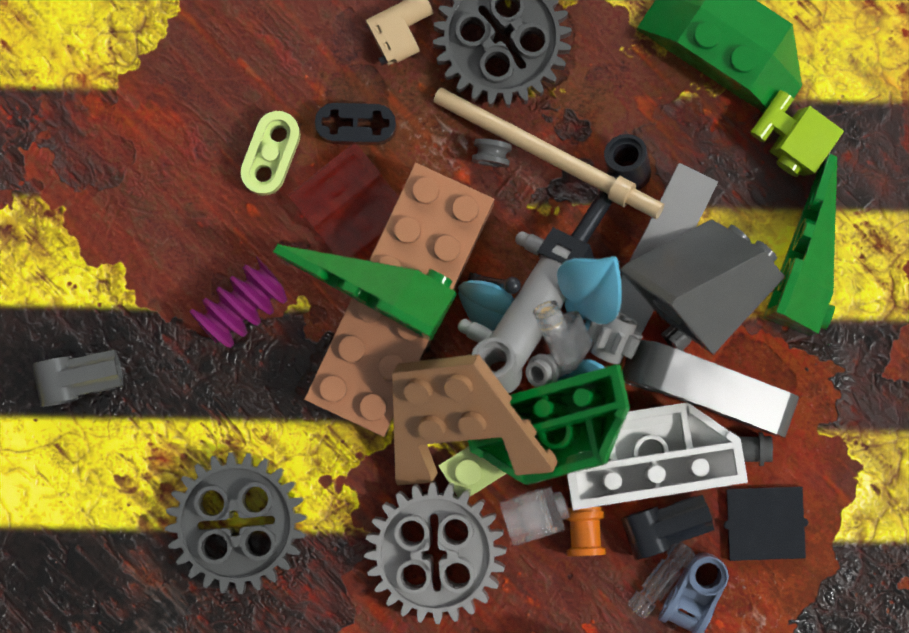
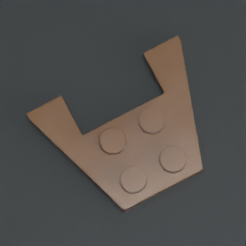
M479 354L398 363L394 369L392 382L395 481L397 486L433 482L438 472L427 444L501 437L516 475L551 473L554 471L557 464L556 456L550 449L546 451L535 438L537 433L528 419L522 420L510 405L511 396Z

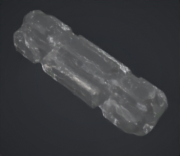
M683 542L671 546L672 548L667 551L669 556L666 560L662 558L641 585L643 590L640 593L637 591L628 602L629 608L641 618L649 617L656 608L654 603L657 599L662 600L682 574L680 569L682 567L686 568L695 557L694 551Z

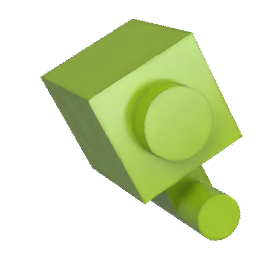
M779 90L750 133L759 141L765 142L774 130L780 136L769 152L779 158L776 162L777 165L795 177H798L799 174L802 176L815 174L844 130L811 106L797 110L795 115L790 117L785 112L794 99L788 93Z

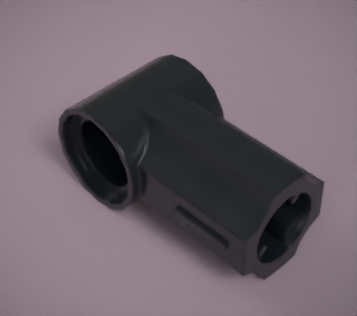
M703 495L693 496L658 509V506L648 508L621 518L635 560L662 553L671 549L673 544L715 530L709 507Z

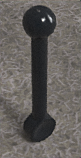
M470 272L467 281L480 280L494 283L504 288L509 294H515L521 288L520 280L516 277H509L504 280Z

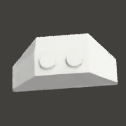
M688 402L629 411L607 464L567 474L572 510L748 482L741 438L725 429Z

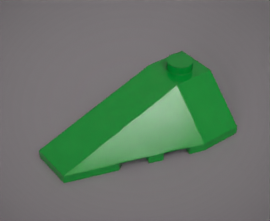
M830 153L817 170L780 271L785 277L773 289L763 315V319L808 336L818 334L820 328L826 330L835 311V306L831 305L830 301L834 289L837 156Z
M278 244L273 251L280 259L429 341L434 337L456 297V291L450 288L453 281L433 269H429L425 275L414 269Z

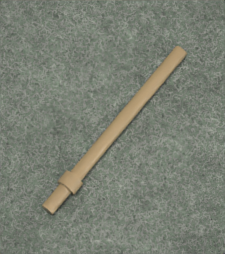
M442 87L436 92L434 103L607 193L608 199L622 207L628 204L654 219H658L662 213L664 203L637 190L636 184L624 177L619 176L616 179Z

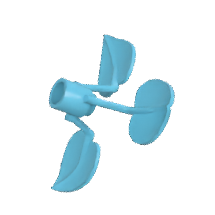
M616 257L604 259L575 258L565 261L559 267L557 280L562 294L567 298L565 302L566 311L576 320L581 321L585 319L586 323L582 329L584 336H586L592 321L597 324H608L618 316L621 307L622 291ZM464 281L457 288L463 308L471 322H477L494 331L514 300L513 296L506 292L504 288L487 281ZM577 350L578 366L576 370L563 375L557 381L605 367L594 360H582L581 353Z

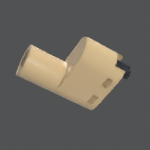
M404 0L366 19L369 30L383 55L378 58L381 66L386 63L388 65L394 62L398 63L420 52L409 26L434 14L428 0Z

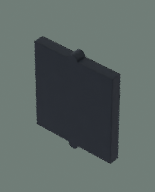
M803 487L726 489L727 521L723 523L725 529H728L729 561L806 558L804 527L809 522L804 518Z

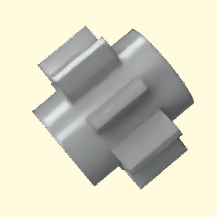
M620 312L608 324H597L592 321L585 336L586 339L594 342L590 350L591 353L613 364H620L623 356L632 359L643 337L640 334L634 333L638 323Z

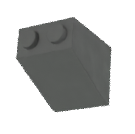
M712 219L626 263L620 270L663 321L713 355L785 277L774 263L778 258L777 255L766 244L759 240L753 244L736 226L731 224L726 228Z

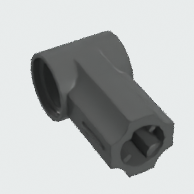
M116 350L70 359V357H60L32 364L40 407L68 403L78 400V396L99 393L124 386L122 367Z

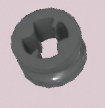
M475 139L474 146L477 147L478 152L472 155V162L490 167H509L510 161L507 160L506 154L512 150L510 143L492 139Z

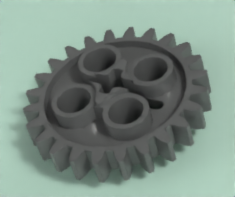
M449 0L453 7L439 6V14L446 21L434 22V31L444 36L433 40V48L445 50V52L436 58L437 64L451 65L444 74L446 81L459 77L460 80L456 91L461 93L468 87L472 88L471 101L474 103L483 93L487 95L488 107L494 105L497 97H502L506 108H510L512 96L518 95L523 104H527L528 90L531 89L541 97L544 93L541 81L544 80L554 85L557 78L551 69L564 70L566 62L558 57L557 54L570 53L571 45L560 41V39L571 36L572 29L566 26H559L568 16L567 11H554L559 0H510L517 4L519 12L512 17H503L497 13L495 7L503 0ZM479 8H486L493 23L502 35L510 33L509 45L513 52L525 63L526 67L524 69H520L516 65L511 53L502 41L494 43V28L479 13ZM476 24L483 29L484 36L476 42H469L461 36L460 32L466 25ZM528 34H534L542 39L544 46L539 51L529 52L521 46L520 40ZM493 58H500L508 64L509 70L505 75L495 77L486 71V63Z
M234 452L228 453L226 465H223L217 456H212L210 462L211 470L208 471L203 465L196 464L195 471L198 475L196 480L189 476L181 478L184 485L188 488L187 491H172L171 493L180 502L179 507L166 509V513L177 517V523L166 526L165 531L174 532L178 535V539L171 542L168 547L169 549L182 548L184 553L178 558L176 563L180 565L190 561L193 564L188 574L189 578H193L201 572L204 573L203 587L208 588L216 579L220 580V593H226L231 582H235L239 594L245 593L247 581H251L257 591L261 590L263 587V575L273 583L279 580L275 570L276 566L285 570H290L292 567L285 557L287 553L292 555H300L301 550L292 542L294 539L305 538L307 535L304 531L296 528V523L308 519V516L302 513H295L294 508L301 504L304 498L290 497L289 492L295 487L296 482L292 481L282 485L280 479L285 470L279 468L270 474L268 472L270 460L264 458L256 467L253 466L254 459L251 453L246 454L242 464H238ZM252 487H260L267 493L268 503L265 509L260 512L251 510L246 503V494ZM211 490L219 492L224 499V508L218 515L207 513L203 507V498ZM234 510L238 511L239 518L273 516L275 518L273 524L250 525L240 528L239 535L235 534V529L232 527L201 530L198 527L201 521L230 519L234 516ZM254 531H263L270 537L271 548L268 553L258 555L250 549L249 538ZM212 534H219L227 542V552L222 558H214L207 552L206 541Z

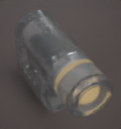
M547 301L538 305L533 310V315L558 370L567 371L575 368L582 362L593 344L578 311H571L562 315L557 301Z

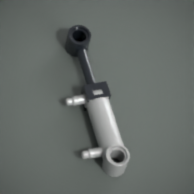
M623 134L612 138L604 150V159L607 167L606 174L616 179L619 176L624 177L635 183L637 190L644 188L652 175L645 143L639 137L631 134ZM626 161H636L630 166H621ZM601 190L572 235L566 234L554 227L545 240L523 231L517 234L515 238L516 243L524 247L525 250L539 256L540 260L494 331L467 319H462L458 324L460 332L479 343L474 348L472 355L479 354L488 367L496 362H506L502 369L493 372V374L508 393L514 391L520 384L523 366L546 332V326L553 321L567 299L562 294L558 285L557 272L559 267L570 259H594L591 245L587 244V242L613 203V201L608 199V194Z

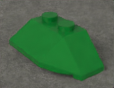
M655 0L636 28L637 31L762 113L766 111L779 90L788 93L794 99L802 87L793 24L757 0Z
M615 364L510 395L512 398L510 405L522 420H529L537 431L535 438L545 451L550 449L556 456L557 464L553 472L516 475L501 437L468 440L469 449L473 454L484 458L501 471L525 485L607 464L630 410L621 365Z

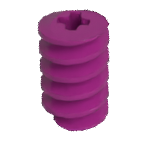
M257 256L256 259L260 267L258 271L248 265L242 267L247 279L243 282L234 276L229 278L233 288L231 293L221 287L216 288L220 300L218 304L207 298L202 300L207 313L203 315L194 309L189 311L215 343L219 342L231 348L234 345L231 331L242 337L248 333L244 320L258 326L261 323L258 309L271 315L274 312L271 298L282 304L288 300L283 286Z

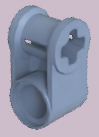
M706 552L692 556L687 562L677 584L666 598L658 620L663 623L669 620L691 633H704L713 616L715 606L727 586L729 576L725 564L715 555ZM704 563L715 564L718 571L717 578L709 585L697 583L695 577L696 570ZM681 608L694 615V617H691L678 609Z

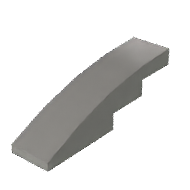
M679 163L660 199V202L665 204L662 213L658 219L651 217L629 262L696 228L718 181ZM622 275L621 307L619 312L631 317L638 323L634 333L641 335L654 310L629 280Z

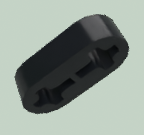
M330 103L320 108L315 118L316 130L321 139L331 144L383 145L393 138L397 128L392 111L380 104ZM332 113H339L340 120L353 122V127H339L338 134L333 135L330 133L329 127L323 126V121H329ZM380 114L382 115L383 122L390 124L389 128H382L381 135L375 136L371 128L359 127V122H372L374 115Z

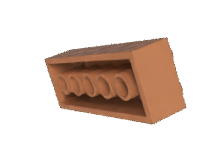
M415 162L370 261L418 270L425 275L429 269H433L451 279L453 282L450 288L455 290L494 206L495 199ZM352 298L304 400L386 437L394 421L392 373L398 363L422 361L430 341Z

